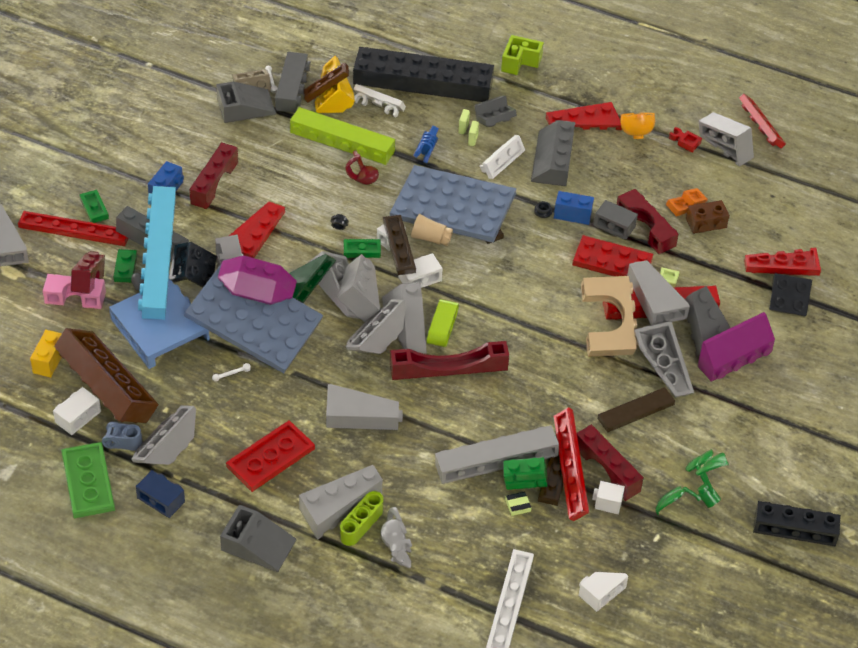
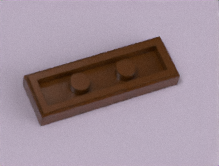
M343 63L305 88L304 100L309 103L348 77L349 66Z

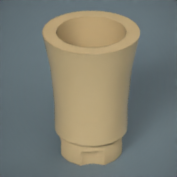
M419 214L414 223L411 238L448 246L453 229Z

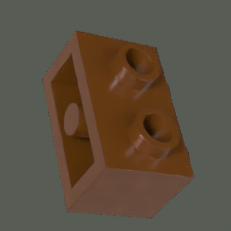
M719 200L688 206L686 221L693 234L727 228L730 215L723 201Z

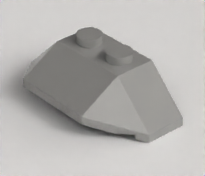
M390 300L386 306L380 308V311L369 318L347 340V350L364 353H383L387 349L386 347L396 340L403 330L405 300Z
M181 405L175 413L165 419L135 451L132 461L136 463L165 465L173 463L179 453L186 449L189 442L194 438L195 406Z

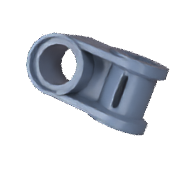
M109 422L106 426V435L102 438V444L110 449L136 451L143 443L141 429L135 424Z

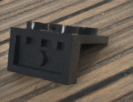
M193 242L175 245L169 279L174 283L189 280L203 288L215 272L217 256Z
M775 273L772 280L773 287L769 310L805 317L808 311L812 280Z

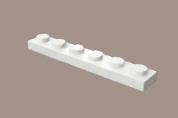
M513 549L486 648L510 647L534 554Z

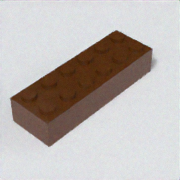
M65 328L54 347L59 352V355L70 364V368L79 374L81 380L92 389L91 391L94 395L102 400V404L114 414L116 420L120 422L147 423L159 405L93 331Z

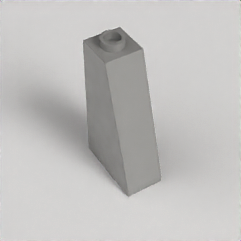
M0 204V267L29 263L27 248L2 204Z
M647 260L629 264L627 276H629V281L633 283L634 292L651 326L687 319L689 304Z
M328 384L326 428L398 430V422H402L403 410H399L398 401Z

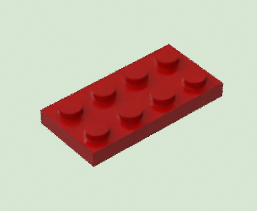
M583 235L572 265L614 277L627 276L629 264L646 260L651 264L654 254Z
M288 420L227 461L226 467L253 492L315 450V444Z

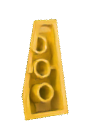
M334 56L323 66L320 78L341 65L338 57ZM347 77L315 99L317 113H343L346 109H350L355 102L354 92Z

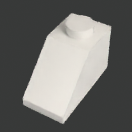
M595 572L590 577L586 576L579 584L578 596L597 612L626 588L628 575L625 573Z

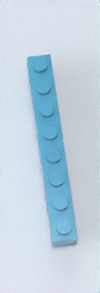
M153 186V192L149 193L148 204L151 205V208H147V219H150V223H146L145 234H148V238L144 239V249H147V253H143V264H146V266L141 270V279H144V283H140V295H143V297L138 301V311H142L143 319L165 320L176 187Z

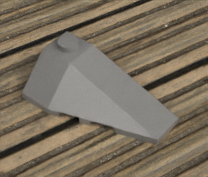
M322 251L310 261L323 254H327L335 258L336 262L318 285L347 317L359 319L356 314L337 299L346 266L349 265L346 256Z
M421 283L400 284L382 297L383 307L390 300H405L404 326L398 335V341L403 349H412L416 352L427 354Z

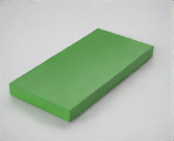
M102 442L61 449L74 519L115 511Z

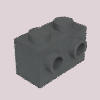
M605 200L595 213L594 226L626 240L636 227L638 214Z

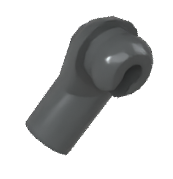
M134 273L131 277V282L137 291H140V283H144V279H141V273Z

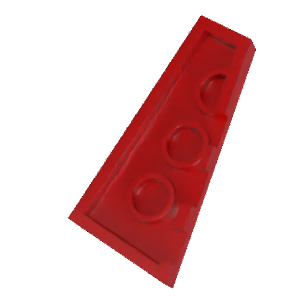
M612 102L546 112V120L549 125L557 120L575 122V127L583 128V130H590V127H600V130L614 127L616 130H622L620 118Z
M267 202L229 235H238L241 252L244 256L256 257L284 215L285 207Z
M816 247L804 252L802 249H796L794 253L777 251L775 255L759 253L745 255L744 258L745 270L751 273L820 276L821 273Z

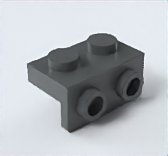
M504 95L474 106L477 122L486 127H492L501 121H509L512 117L517 116L516 109L508 106L507 98Z

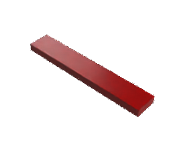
M23 211L18 222V228L124 247L129 239L116 232L115 226Z
M568 407L553 417L556 437L559 443V456L568 516L570 520L575 521L588 514L589 507L573 409Z

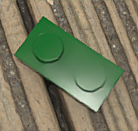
M97 189L79 194L90 222L97 223L109 219V214Z
M344 239V256L346 258H357L362 254L365 258H381V239Z
M118 249L113 275L114 282L132 283L131 277L135 272L137 250Z

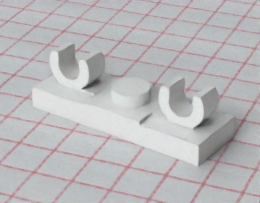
M358 84L354 87V91L357 93L354 96L355 103H358V100L363 98L362 105L366 106L368 99H370L376 106H386L384 112L387 115L390 110H394L393 116L395 118L399 114L398 110L402 112L405 110L406 106L401 100Z
M514 135L482 163L483 165H480L481 171L483 173L486 172L489 179L496 177L525 151L520 136Z

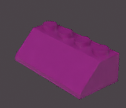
M765 312L760 313L703 341L697 367L711 382L716 379H722L726 374L738 371L742 366L748 363L751 364L762 356H768L773 351L775 337L767 314Z

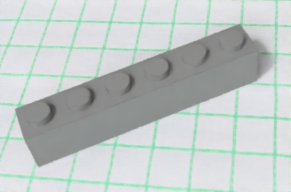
M551 425L539 427L534 430L521 431L517 434L501 436L476 444L463 445L451 450H443L435 453V466L441 483L445 484L503 470L504 461L542 457L548 459L553 456L556 457L559 452V443Z

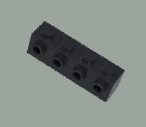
M758 501L754 516L753 533L836 547L840 535L841 515Z

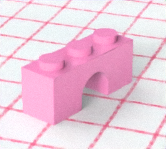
M48 274L43 288L45 304L64 305L67 297L79 295L81 296L82 307L94 309L102 308L106 294L104 279L95 278V288L90 294L71 292V276Z

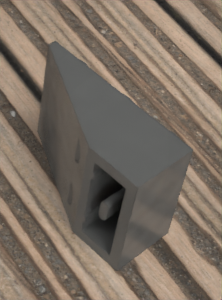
M234 81L216 84L217 101L224 123L276 114L268 89Z
M238 505L220 535L221 551L279 572L296 542L295 537L264 515L242 505Z

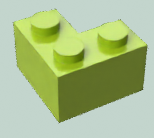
M511 35L502 56L501 72L518 75L521 65L538 68L542 59L544 42Z

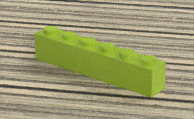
M301 107L297 109L290 119V133L351 154L355 150L361 157L387 165L395 152L394 138Z

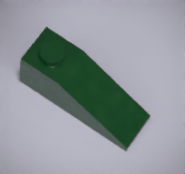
M323 254L290 272L289 274L297 280L293 298L304 303L336 262V259Z

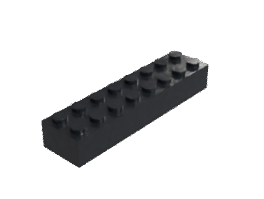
M359 46L353 68V84L485 102L489 100L494 65Z

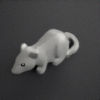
M392 507L388 511L387 521L381 528V539L390 548L391 555L393 556L391 558L392 562L411 568V559L406 551L408 553L412 552L410 548L412 543L410 539L405 537L407 531L397 508Z

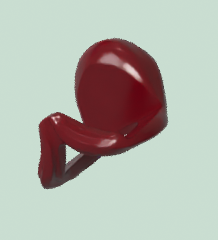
M354 150V157L347 162L345 167L347 175L351 179L366 185L376 182L379 177L378 169L373 166L364 165L361 155ZM355 161L358 162L360 167L358 174H355L350 167Z

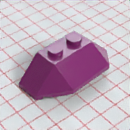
M244 255L222 261L218 274V279L220 282L222 281L232 295L269 305L291 299L297 282L281 265Z

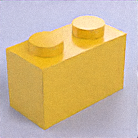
M45 329L30 357L34 374L52 377L62 358L54 347L62 333Z

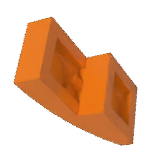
M698 188L684 191L682 197L669 199L666 206L675 216H680L687 213L688 206L706 203L708 199Z

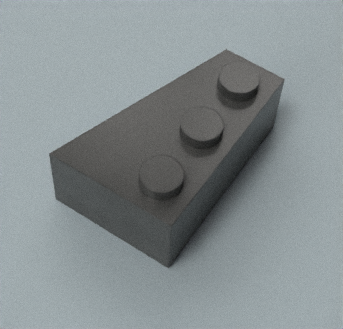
M707 286L691 293L685 298L690 306L687 322L690 323L691 339L694 340L696 357L700 356L703 341L731 328Z

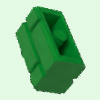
M545 458L504 461L506 489L547 487Z

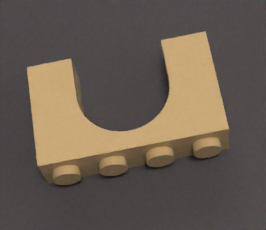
M629 276L583 278L581 282L582 302H609L618 308L622 316V325L618 329L609 332L588 333L586 337L588 357L633 355L639 345L634 332L637 329L636 318L633 319L635 302L631 300L633 283L629 281Z

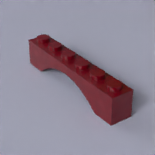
M507 341L487 342L471 351L445 356L427 355L412 349L390 350L392 380L508 371L509 365Z

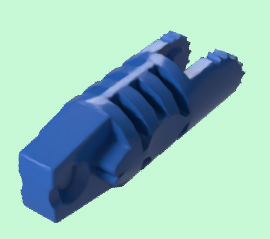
M433 125L429 132L424 131L413 155L417 158L421 153L425 155L423 162H428L438 141L436 134L439 128Z

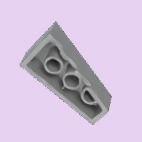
M371 465L300 494L299 510L317 540L323 536L324 532L338 526V523L346 518L366 494L372 491L382 494L383 479L374 465Z

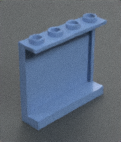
M170 279L168 282L165 320L142 318V311H138V301L143 297L140 293L109 307L112 322L149 369L156 366V357L202 335L207 341L210 340L209 330L184 316L185 311L191 305L190 300L187 296H183L179 286Z

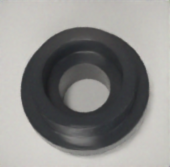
M541 201L535 206L534 213L540 218H548L552 215V207L548 202Z
M336 214L330 220L331 226L337 230H344L349 224V220L342 214Z

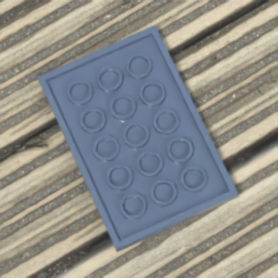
M414 165L390 211V216L401 215L404 222L414 224L417 216L421 214L428 219L453 229L455 234L494 243L516 195V188Z
M220 265L185 311L184 316L284 374L321 322L323 315L293 297L269 305L232 295L222 281L220 282L218 279Z

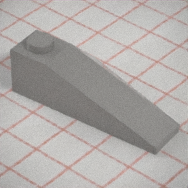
M669 321L635 329L634 332L640 350L673 396L677 398L694 394L672 322Z

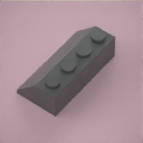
M557 120L539 130L531 182L567 186L575 122Z

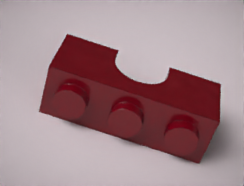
M90 251L80 259L71 271V292L87 294L92 292L95 288V278L102 279L104 277L105 255H101L96 251Z

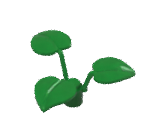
M710 449L688 463L685 470L690 472L696 468L695 474L697 476L700 475L704 483L697 489L699 493L696 494L687 487L681 488V486L670 490L658 501L656 505L657 515L663 508L679 499L684 492L694 496L697 501L702 499L707 508L716 505L721 498L712 487L706 472L729 465L725 453L722 452L712 457L714 452Z

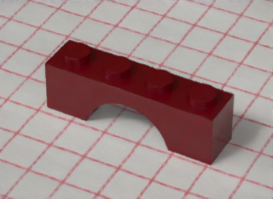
M223 142L220 143L189 189L191 205L208 209L215 198L216 189L222 175L225 172L231 174L238 164V147Z
M633 189L618 196L616 205L637 213V220L644 222L651 228L648 244L658 254L677 246L679 236L677 230L656 211L655 207L642 194Z
M592 424L577 432L580 455L586 461L594 459L599 462L606 470L612 484L625 486L623 493L625 501L641 492L644 477Z

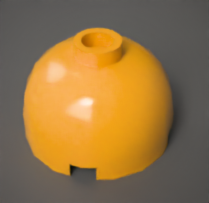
M646 112L621 114V128L627 135L633 136V139H643L644 135L649 134L655 126V114Z

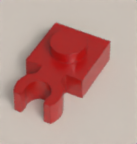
M678 127L674 128L673 133H669L670 140L678 141V146L692 153L702 142L701 137L689 131L683 133Z

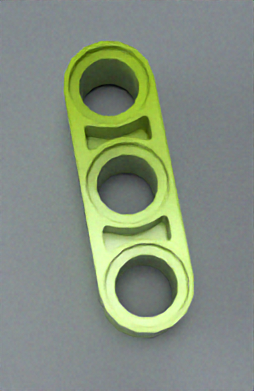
M443 299L439 300L428 332L427 344L447 347L457 317L459 303Z
M372 491L366 494L341 522L340 540L344 545H355L382 515L384 497L380 492Z

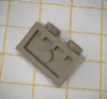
M266 69L232 74L234 82L271 91L270 75Z

